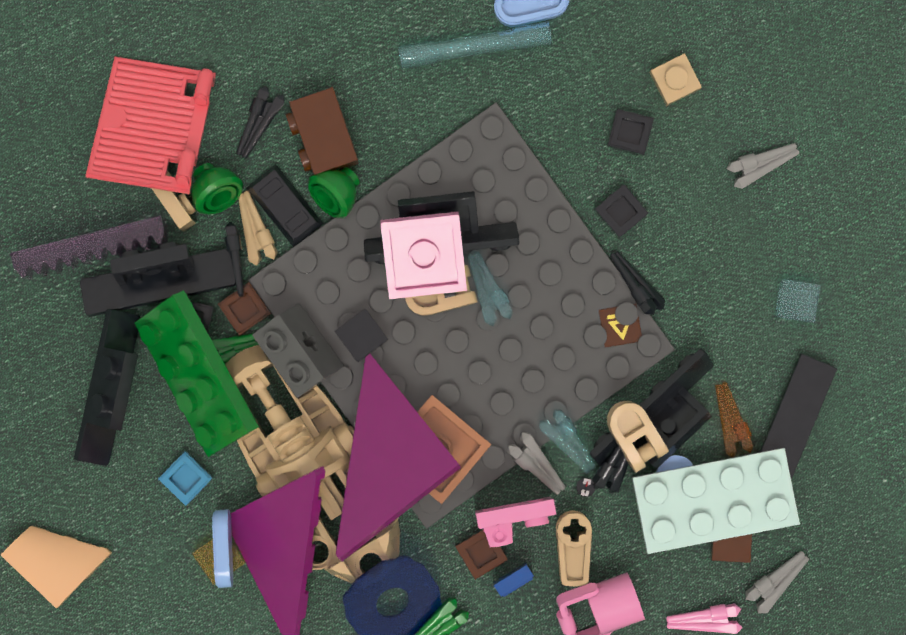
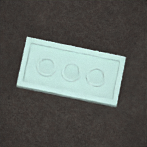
M785 448L632 477L647 554L800 524Z

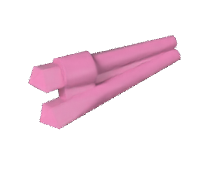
M735 603L728 605L720 604L710 606L708 609L667 616V628L737 634L743 627L737 621H728V617H737L741 608Z

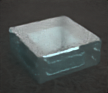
M781 279L775 317L811 324L815 323L821 285Z

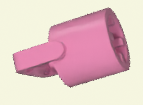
M628 572L599 583H588L564 592L556 598L559 607L556 616L565 635H610L613 631L645 620ZM588 599L597 625L576 633L577 626L572 612L567 606Z

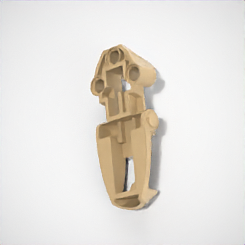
M256 345L239 352L225 365L237 387L244 384L251 396L255 394L259 396L267 409L265 416L275 430L266 436L256 420L259 427L237 440L249 467L256 477L258 492L263 497L323 466L325 478L320 481L319 497L322 498V508L329 519L333 520L342 514L344 497L330 475L336 472L346 488L354 428L346 424L338 410L318 386L296 398L277 371L303 414L291 420L281 404L276 405L267 390L271 383L264 371L274 365L262 348ZM319 515L318 526L314 527L312 542L321 541L325 543L328 547L329 555L323 562L313 561L312 569H324L335 577L362 587L380 580L386 572L395 568L398 564L400 553L399 517L375 535L376 538L360 547L341 562L336 556L337 542L330 535ZM374 553L381 558L382 569L378 573L368 574L362 569L361 558L365 554Z

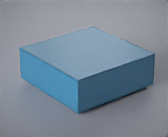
M185 451L158 479L187 506L213 477Z

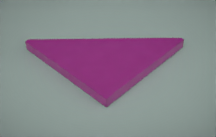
M371 354L365 357L336 548V556L341 562L461 468Z
M323 466L230 513L232 536L282 635H301V620L306 617L309 591L306 590L307 576L312 572L315 544H312L314 527L318 526L322 500L319 497L321 479L325 478Z

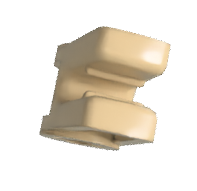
M575 510L566 511L560 515L555 527L560 580L562 585L583 586L589 582L592 527L587 517L581 512ZM571 519H576L580 526H584V531L577 532V538L571 539L569 533L563 531L564 527L570 526Z

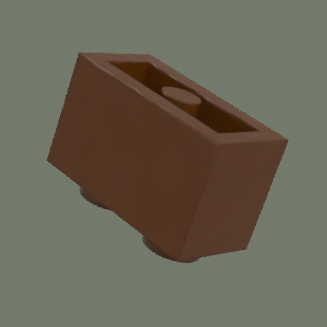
M333 87L289 102L292 112L285 115L292 135L300 134L305 148L298 150L305 172L312 170L314 175L324 171L332 169L341 170L344 167L348 168L359 164Z

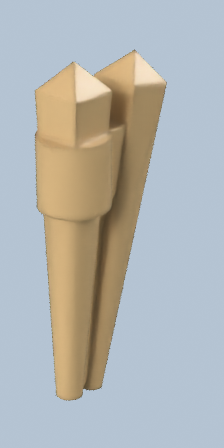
M245 191L244 194L241 193L238 200L248 259L257 266L262 260L261 250H264L266 257L273 260L278 252L270 230L266 229L250 192Z

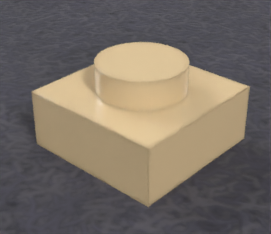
M685 53L649 72L666 106L702 88Z

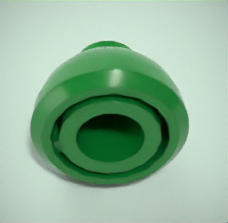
M205 163L199 166L193 173L195 181L192 185V200L196 210L201 214H217L228 209L238 200L243 190L242 180L229 169L214 167L211 163Z
M344 167L341 170L332 169L316 175L313 174L308 179V189L315 203L325 213L335 218H345L355 205L356 187L360 181L350 168Z

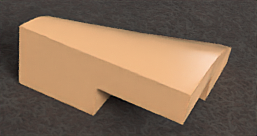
M32 525L1 556L57 609L85 579L91 576L112 552L108 548L78 541L76 538L55 534L49 530Z

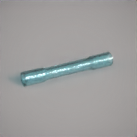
M548 21L518 26L511 30L445 41H427L398 46L401 68L404 69L477 54L552 44V36Z

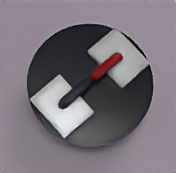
M582 478L578 481L576 489L581 496L589 497L595 492L592 479Z

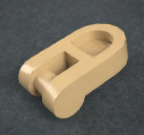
M464 265L467 291L455 292L456 296L445 298L444 293L405 297L409 309L415 314L427 316L477 303L476 293L471 291L468 277L471 276L468 265Z
M621 401L610 409L607 415L608 428L635 473L646 467L645 462L654 456L660 458L669 452L641 406L632 401ZM645 436L647 443L636 449L633 442Z

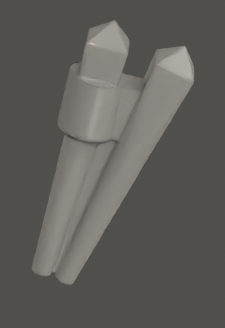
M792 143L756 155L751 153L738 157V160L729 162L727 170L734 173L742 172V176L735 179L734 187L743 189L799 154V151L796 149L797 145Z
M522 432L520 440L524 444L523 448L519 449L518 446L512 444L508 445L507 452L522 469L529 470L556 495L560 494V490H564L566 486L532 435L528 432Z
M803 551L794 555L769 575H764L751 588L746 590V600L756 601L761 596L762 599L756 604L758 613L769 612L809 561V558L804 556Z

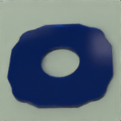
M405 555L380 562L355 579L343 596L345 617L358 635H413L442 604L439 586L425 566ZM391 588L405 590L408 593L409 599L403 611L393 616H385L377 611V600L384 591Z

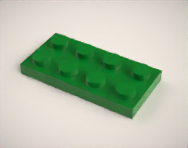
M184 290L172 295L134 323L139 331L141 340L148 347L158 366L159 373L166 380L179 409L184 413L195 433L197 442L202 446L207 457L221 451L259 427Z

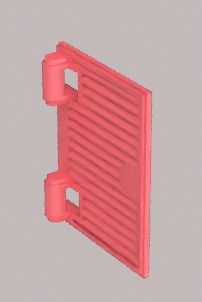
M114 57L87 167L86 178L190 194L193 168L198 160L210 106L211 87H214L216 73L210 69L195 70ZM187 83L196 84L194 97L184 96ZM169 162L178 164L176 177L166 176Z

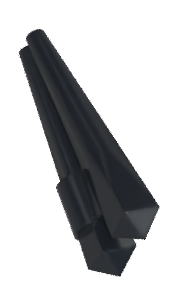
M267 86L260 88L257 96L253 97L249 108L251 113L236 150V154L242 155L245 159L249 156L285 103L283 94L275 96L272 103L266 102L269 95Z
M230 221L225 226L227 234L225 237L226 250L231 255L238 295L243 297L241 239L237 226Z
M618 251L610 255L612 261L643 313L654 315L655 310H664L665 299Z
M618 444L608 458L603 461L592 478L595 489H602L606 486L610 493L619 492L629 463Z

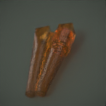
M727 382L716 384L715 389L726 454L733 458L737 452L735 443L741 441L743 449L751 453L754 447L751 431L747 422H744Z

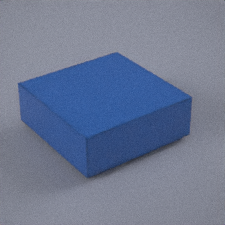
M525 562L493 582V585L499 595L505 597L531 581L534 576Z

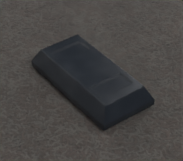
M276 164L246 187L293 247L323 225V222Z

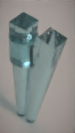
M475 252L474 255H469L468 259L485 323L494 326L497 321L494 311L498 309L503 317L510 319L513 313L509 305L510 301L503 289L499 288L481 254Z
M555 410L553 417L557 423L552 426L548 420H542L539 423L540 430L586 474L589 473L590 469H594L596 466L576 434L577 429L562 410Z

